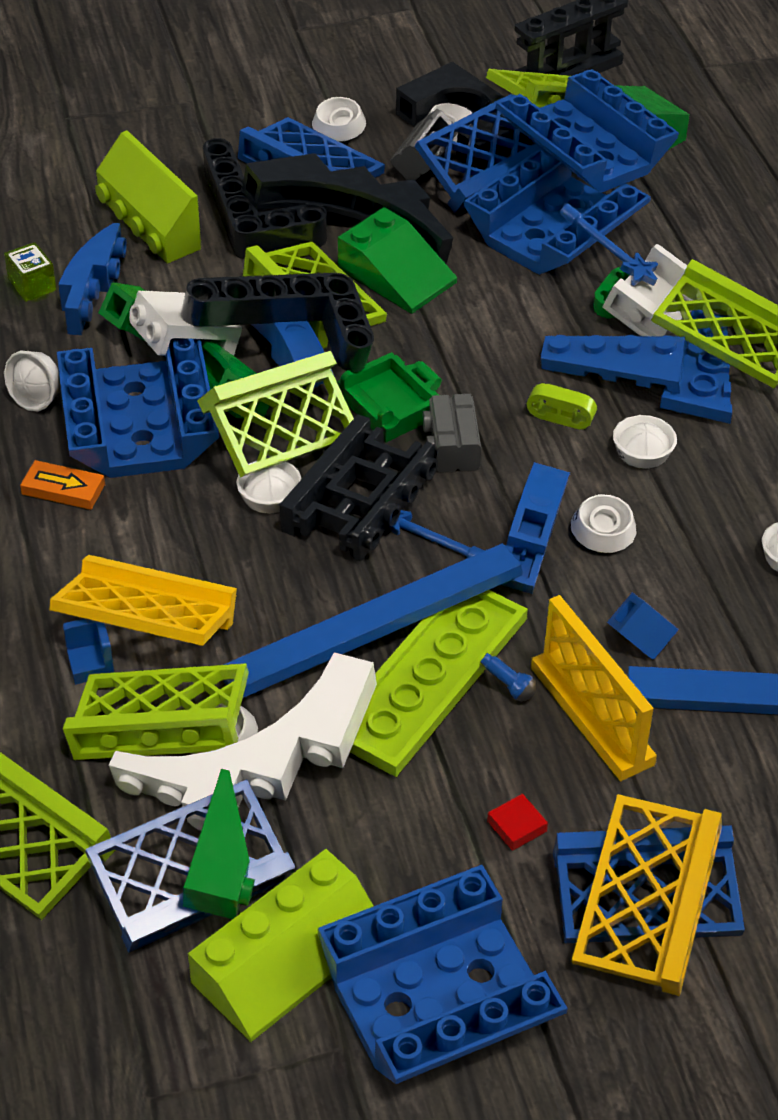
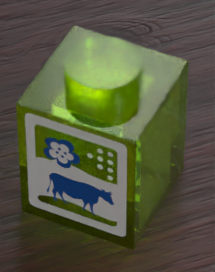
M36 242L4 253L8 280L25 302L56 291L53 263Z

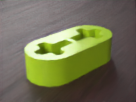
M545 383L538 384L533 388L526 403L529 412L535 417L575 429H585L590 426L597 411V405L590 396Z

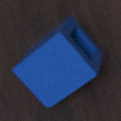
M633 592L607 622L651 659L657 657L679 630Z
M81 619L63 624L67 655L75 685L87 682L89 674L114 673L111 645L105 623Z

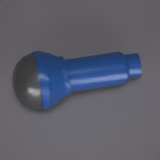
M486 653L480 663L485 666L486 670L507 685L510 694L515 700L527 701L534 696L537 684L531 675L517 673L496 656Z

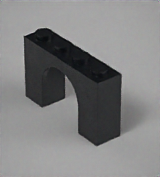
M450 62L396 88V115L415 127L417 123L427 117L435 105L445 103L456 104L474 113L504 98V96L454 62ZM479 120L477 129L492 133L493 123ZM499 125L498 136L513 140L514 130ZM458 132L457 142L468 145L470 135ZM520 132L519 142L527 145L533 144L531 139ZM475 137L474 148L489 152L491 142ZM496 144L495 154L508 157L511 155V148ZM457 151V158L466 164L467 154ZM473 156L471 167L481 170L487 167V160Z

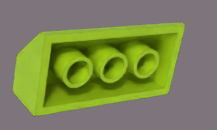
M129 131L121 132L96 170L98 185L95 186V191L98 199L102 203H106L114 211L116 217L119 220H123L131 228L134 235L141 237L148 244L150 250L154 254H158L167 264L201 250L198 196Z
M325 849L188 953L191 983L252 1042L332 978L318 936V928L371 908L373 904L357 876Z

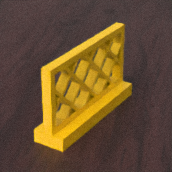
M87 555L82 560L81 573L50 599L49 610L204 646L219 628L228 630L233 625L237 588Z
M560 595L549 599L544 653L532 658V671L620 782L655 766L657 755L648 745L654 708Z
M617 794L573 953V964L662 987V992L680 996L722 830V813L704 809L703 814ZM624 809L642 813L650 825L628 836L620 824ZM653 816L660 817L661 819L655 821ZM674 821L692 825L689 838L673 847L661 830ZM655 832L666 851L645 862L634 844ZM619 833L623 840L615 844L617 834ZM628 847L639 866L617 877L609 865L611 856ZM686 850L682 863L677 854ZM671 858L680 871L679 878L661 888L650 869ZM644 873L654 888L655 893L634 904L623 885ZM606 874H608L612 881L604 885ZM617 888L628 908L606 919L598 907L600 897ZM675 891L673 902L671 904V902L667 898V895ZM661 900L669 912L668 921L650 930L639 911ZM596 914L600 923L592 927ZM633 915L645 934L622 946L611 927ZM603 931L607 932L617 949L603 958L585 954L588 940ZM664 933L663 941L660 946L658 941L656 940V937ZM650 941L658 954L655 972L635 967L628 953ZM622 957L626 964L615 961Z

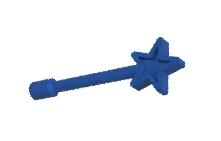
M569 203L561 209L560 215L571 224H577L623 261L620 270L632 276V286H635L640 281H644L652 286L656 284L658 278L653 272L658 266L657 262H645L639 253H635L634 257L631 258L584 220L581 213Z
M401 510L396 524L388 527L395 535H399L400 528L463 554L467 558L485 551L476 546L468 547L410 522L412 520V513L409 511Z

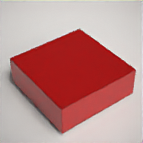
M523 793L488 812L487 822L512 851L544 834L548 829V822Z

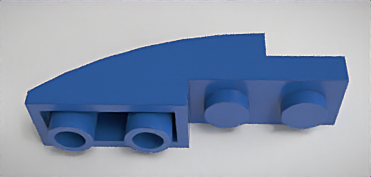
M112 223L92 237L79 249L63 272L58 285L62 311H65L67 331L70 335H82L85 323L90 322L92 319L93 299H98L99 292H108L113 279L119 278L120 258H125L127 250V240L125 237H121L120 223Z
M308 321L251 324L272 344L271 358L279 366L324 353L323 347ZM323 381L315 383L314 388L324 384Z
M534 462L506 544L508 550L521 563L523 575L501 585L533 594L570 472Z

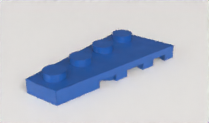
M692 310L691 316L693 319L706 318L702 310ZM714 313L715 318L727 317L725 315ZM720 327L723 335L728 336V327ZM710 328L698 329V332L705 337H714ZM685 340L686 349L680 393L667 391L666 385L661 397L660 408L730 424L732 418V404L730 402L731 382H729L730 364Z
M668 335L545 336L541 353V367L545 370L586 376L589 372L598 373L602 376L603 380L616 382L619 377L636 380V386L651 388L653 383L667 385V391L680 393L686 349L685 337Z

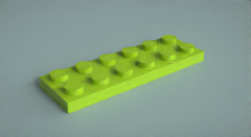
M487 590L422 619L375 673L377 685L350 753L397 777L484 672L485 666L480 661L486 653H489L491 656L499 654L527 620L528 609Z

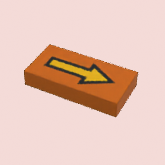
M34 460L20 484L22 495L92 510L105 486V478L101 474Z

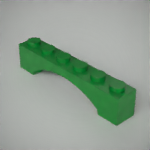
M112 282L98 313L118 329L125 330L144 340L130 323V309L135 303L137 292L146 290L140 286ZM200 339L210 390L215 386L257 374L213 340ZM258 401L254 412L264 417L269 405ZM230 410V411H227L229 414H231V415H232L233 417H235V418H243V419H244L243 416H241V415H239V414H237V413H235V412H233V411H231V410Z

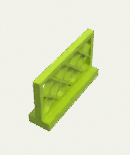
M488 69L486 76L487 79L512 94H521L527 97L529 101L539 108L563 100L568 77H571L567 75Z
M313 241L267 253L258 245L246 248L243 276L312 274L317 272L347 275ZM310 255L315 261L300 257ZM276 263L288 265V267H280ZM293 267L310 270L311 273L293 270ZM355 283L363 308L369 312L366 316L370 326L386 322L387 313ZM309 321L322 347L327 348L328 338L322 321Z
M692 259L687 265L683 276L653 314L651 321L679 337H685L686 341L775 389L778 385V351L774 345L778 346V305ZM682 294L694 301H685ZM702 310L706 318L693 319L690 311ZM680 311L683 320H674L665 315V313ZM713 311L727 317L715 318ZM733 326L736 335L724 336L720 327ZM710 328L714 337H705L698 332V329ZM744 328L752 331L755 334L746 335ZM763 343L767 352L755 353L751 344ZM729 345H741L745 354H737L731 351ZM759 362H772L777 372L775 374L762 368Z
M331 351L215 386L197 400L203 414L211 413L240 478L330 447L341 434L328 427L331 414L341 420L344 428L354 419L330 369L337 364ZM323 381L329 394L327 401L312 393L315 383ZM287 392L302 398L299 411L283 403ZM258 401H262L274 408L270 420L254 412ZM309 402L324 410L321 422L305 415ZM231 410L244 417L241 430L229 424L224 412ZM280 412L296 420L292 432L277 425ZM251 421L267 429L263 442L247 434ZM302 424L317 431L314 443L299 436ZM273 434L289 441L286 452L282 453L270 446ZM244 443L260 451L257 462L248 465L242 452Z
M247 664L89 674L75 717H67L63 727L73 759L112 758L115 751L142 756L209 752L237 743L238 735L235 727L249 675ZM234 679L233 682L222 689L214 686L222 680ZM183 682H194V684L181 692L175 689V687ZM143 685H155L141 695L135 692V690ZM115 687V689L102 697L96 695L98 688ZM204 691L211 695L198 704L190 701ZM164 694L171 697L157 707L151 704V702ZM124 697H128L131 700L116 710L111 707V705ZM221 703L226 706V707L215 708L216 706L220 705ZM180 706H182V707H184L186 710H176V709L179 708ZM140 709L145 711L143 713H135ZM101 711H103L106 715H97V714L100 713Z
M0 752V792L2 793L0 794V804L15 802L19 805V818L0 821V831L19 828V845L0 848V858L20 856V873L0 875V889L39 919L43 920L91 867L85 853L86 848L110 839L111 835L102 824ZM46 825L50 828L49 841L27 844V827ZM57 834H59L63 838L57 839ZM77 847L84 852L74 865L58 867V850ZM115 849L100 855V859L105 862ZM50 851L51 868L28 871L27 854ZM51 879V890L39 903L28 896V882ZM19 883H20V889L17 888V887H16L15 885H13V884H19Z

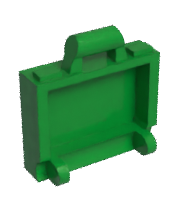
M391 352L367 363L361 371H345L341 375L340 381L336 380L347 405L356 414L370 418L373 431L376 427L382 428L384 442L387 443L423 425V411H429V398L433 395H439L436 390L440 387L442 379L423 361L405 365V362L399 356Z

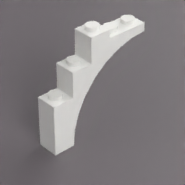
M334 653L320 679L300 703L274 724L245 740L223 748L186 756H142L115 751L109 763V768L116 786L128 794L139 795L144 793L157 797L167 805L179 806L182 804V807L213 794L222 768L230 771L233 785L247 779L255 796L262 799L274 797L286 801L303 758H307L318 766L327 767L333 765L340 768L344 767L377 685L374 663ZM242 794L239 795V796H236V801H237V806H238V807H239V805H240V803H241V800H242V798H243ZM195 814L186 818L187 822L194 828L202 831L205 821L204 817Z

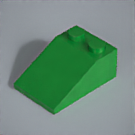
M385 207L338 237V267L350 277L411 314L457 283V276L410 222Z

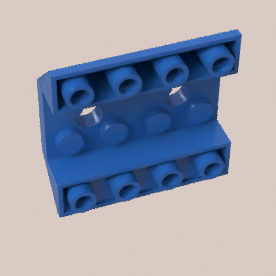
M592 69L568 77L565 97L563 100L539 108L529 101L527 97L519 94L496 102L495 108L516 129L599 193L648 175L679 135V132L669 126L666 121L658 118L647 110L644 105L636 102L625 94L622 89L614 86L603 78L600 73Z
M539 148L466 199L464 206L490 248L540 275L569 263L597 242L577 224H571L560 215L561 209L567 203L580 212L584 220L605 236L648 204L651 196L626 183L608 195L599 193L592 187L571 177V170L545 150Z
M172 338L166 353V361L112 366L100 369L95 368L93 348L57 352L69 455L98 472L114 478L185 469L219 438V431L211 413L203 414L197 402L210 390L200 339ZM132 392H140V393H142V394L137 395V396H130V395H128V394H130V393H132ZM139 441H149V442H150V443H148V444H146V445H137V444H136V443L139 442Z
M483 865L318 928V936L336 993L374 1068L395 1084L567 1013L568 1008L546 971L536 975L532 973L502 922L503 898ZM474 969H485L493 977L487 982L480 983L472 980L468 974ZM403 1002L410 1008V1011L403 1016H393L385 1008L390 1003Z

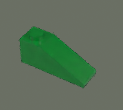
M221 768L184 885L183 907L234 919L238 914L240 904L249 905L255 879L248 878L250 860L229 770Z

